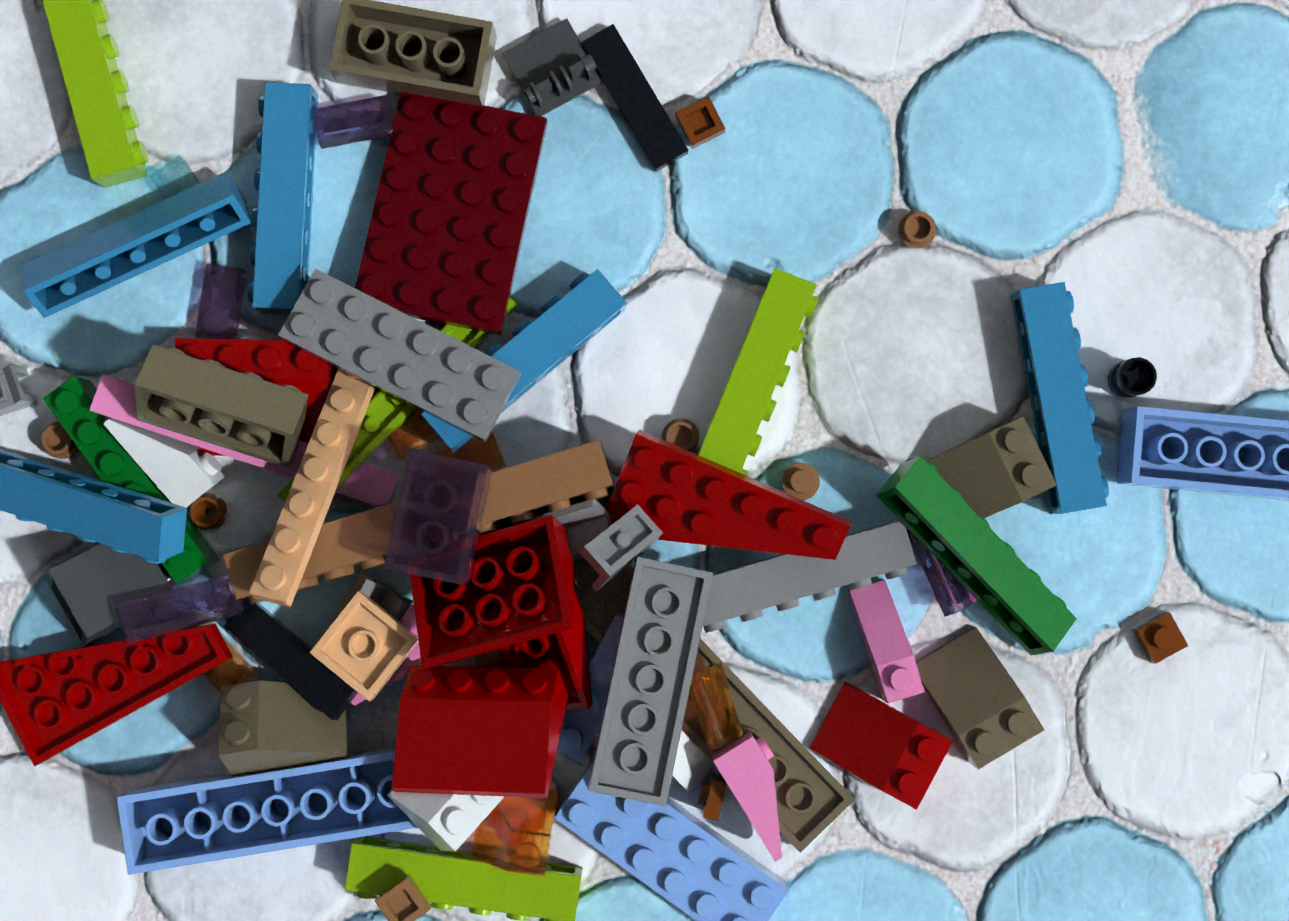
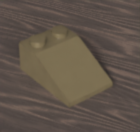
M1024 416L1012 419L926 460L935 466L938 474L950 487L961 493L964 501L972 510L983 518L1003 511L1057 486Z
M977 627L971 628L916 661L923 687L968 763L978 770L1044 731L1027 699Z
M258 680L221 686L218 756L232 777L348 758L347 708L338 720H331L288 682Z

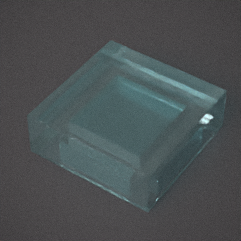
M180 155L149 175L164 199L200 183L185 159Z

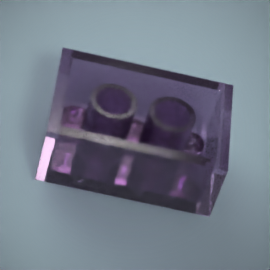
M409 449L383 569L460 585L469 584L493 467Z

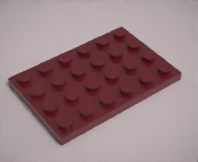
M400 92L355 289L416 319L502 335L547 129V118L484 105L477 106Z

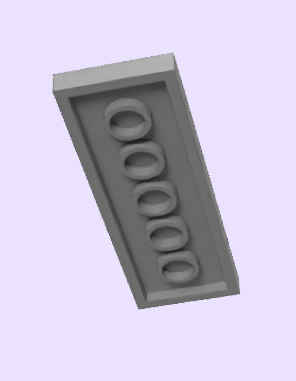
M317 269L314 270L278 334L282 340L486 442L521 377V371Z
M642 557L635 558L587 788L588 791L661 806L667 805L713 576L712 572Z

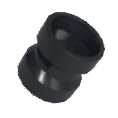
M1141 357L1119 362L1109 371L1107 377L1108 386L1118 397L1132 398L1137 395H1143L1151 391L1155 386L1157 380L1156 369L1151 362Z

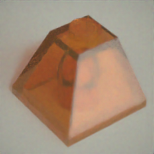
M549 788L547 798L504 797L475 829L472 857L505 871L545 876L549 861L558 789Z

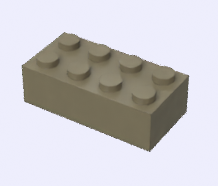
M342 0L329 70L336 81L342 84L398 94L404 92L483 106L485 104L497 35L492 21L373 0Z
M153 344L134 384L138 421L289 468L304 429L308 394L302 393L296 387L287 384L277 385L265 381L260 376L251 372L240 373L225 368L217 361L196 359L187 356L177 348H162Z

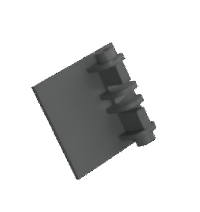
M567 18L502 53L536 116L541 117L603 83L596 71L597 66L592 56L587 55Z

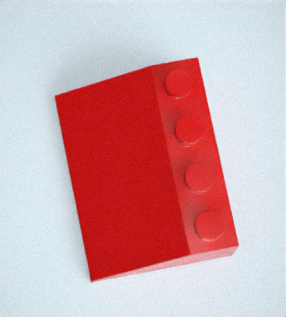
M175 338V348L181 350L187 356L200 360H214L227 369L240 373L251 372L260 376L265 381L277 385H291L302 393L308 394L304 429L300 440L309 443L336 376L337 367L286 341ZM201 448V450H202L204 453H209V454H211L212 456H225V455H222V454H219V453H216V452H213V451H210V450Z
M553 515L408 556L422 668L424 669L574 628V564L568 530Z
M410 665L400 697L392 780L393 791L547 798L569 696L559 669L434 666L424 669L422 666Z

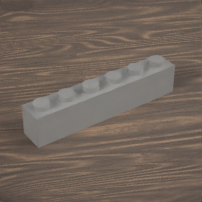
M900 520L848 534L836 560L780 554L713 574L702 626L705 633L727 627L725 620L740 616L741 622L762 617V609L775 605L778 611L799 606V598L813 595V599L816 601L836 595L834 588L849 584L850 590L871 585V577L885 574L886 579H892L908 574L907 567L917 563L906 526Z

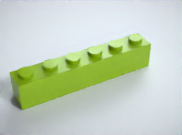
M42 0L91 180L107 188L148 176L145 163L149 162V158L144 144L137 139L135 128L139 127V122L131 105L128 106L125 93L129 92V85L123 71L118 70L115 57H119V49L114 37L108 34L105 22L110 21V17L103 0Z
M774 268L698 455L743 475H748V471L742 468L747 456L755 457L763 436L757 434L761 421L769 422L777 401L772 400L771 397L776 385L783 387L788 377L791 366L786 365L785 362L790 351L797 353L805 332L799 330L804 316L812 317L819 297L813 295L816 284Z
M364 836L356 838L351 844L345 890L355 891V896L359 898L375 899L378 895L383 894L403 878L410 875L428 902H431V906L436 909L450 910L454 906L468 907V911L476 915H490L491 911L507 913V918L518 921L529 920V916L544 918V921H575L583 867L464 850H456L455 852L441 851L436 846Z

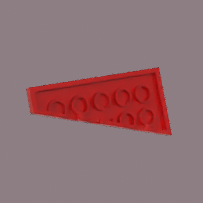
M640 429L635 434L606 508L610 513L613 524L638 504L663 532L657 540L836 560L852 521Z
M210 624L0 661V702L35 767L230 660L233 656L217 625Z

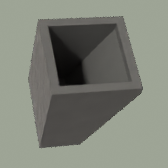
M99 544L48 570V584L84 647L95 644L167 602L173 596L172 587L176 586L164 566L160 568L157 563L145 562L142 560V557L128 552H114L110 550L109 546Z

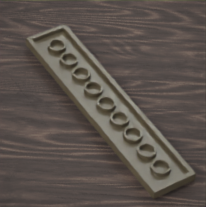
M583 558L573 561L574 590L585 618V629L601 644L617 612L619 611L624 614L633 567L631 565L626 567L596 592L592 584L600 575ZM700 638L682 730L712 761V754L751 731L755 739L763 736L774 754V757L769 759V762L774 770L779 831L801 853L855 799Z

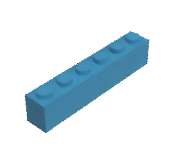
M265 82V93L260 94L258 101L260 117H263L262 131H258L256 137V147L258 154H261L260 168H256L254 174V185L256 191H259L258 205H254L252 210L253 227L257 228L256 243L253 242L250 247V261L252 265H255L254 280H250L248 284L249 302H253L252 307L262 313L290 314L308 283L318 94L311 84Z
M225 171L21 265L22 292L43 318H46L250 224L251 220L246 200L229 172Z
M598 269L590 275L587 272L579 275L569 285L572 289L561 299L558 295L551 298L540 309L543 313L533 322L529 319L523 321L512 331L513 339L504 346L497 343L485 353L521 371V377L502 412L625 311L627 302ZM426 412L421 413L426 423L452 453L473 437Z
M1065 282L1020 289L1011 295L1038 446L1057 486L1047 490L1051 514H1064L1107 506L1105 498L1109 496L1108 482L1104 475L1101 476L1098 462L1102 458V450L1099 440L1094 438L1091 425L1095 421V412L1092 403L1087 401L1085 393L1088 375L1083 364L1080 365L1078 350L1081 347V338L1076 327L1073 328L1071 313L1074 311L1073 296L1070 291H1066Z
M0 449V511L16 515V519L21 521H34L46 525V528L51 531H65L77 535L81 541L98 542L107 545L114 552H128L140 556L143 561L148 563H163L166 559L184 551L186 507Z

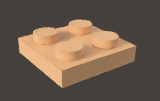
M357 591L309 653L365 699L372 701L419 641L417 635L362 591Z

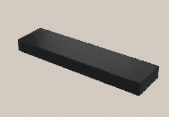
M612 24L582 41L581 44L587 55L592 56L597 66V73L655 171L657 172L687 155L689 150L615 25Z
M245 598L224 627L331 720H338L358 694L356 690L309 653L313 648L259 602L250 604L249 598Z

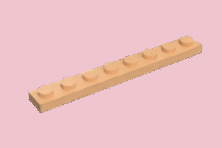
M339 368L249 591V594L255 599L291 607L376 388Z

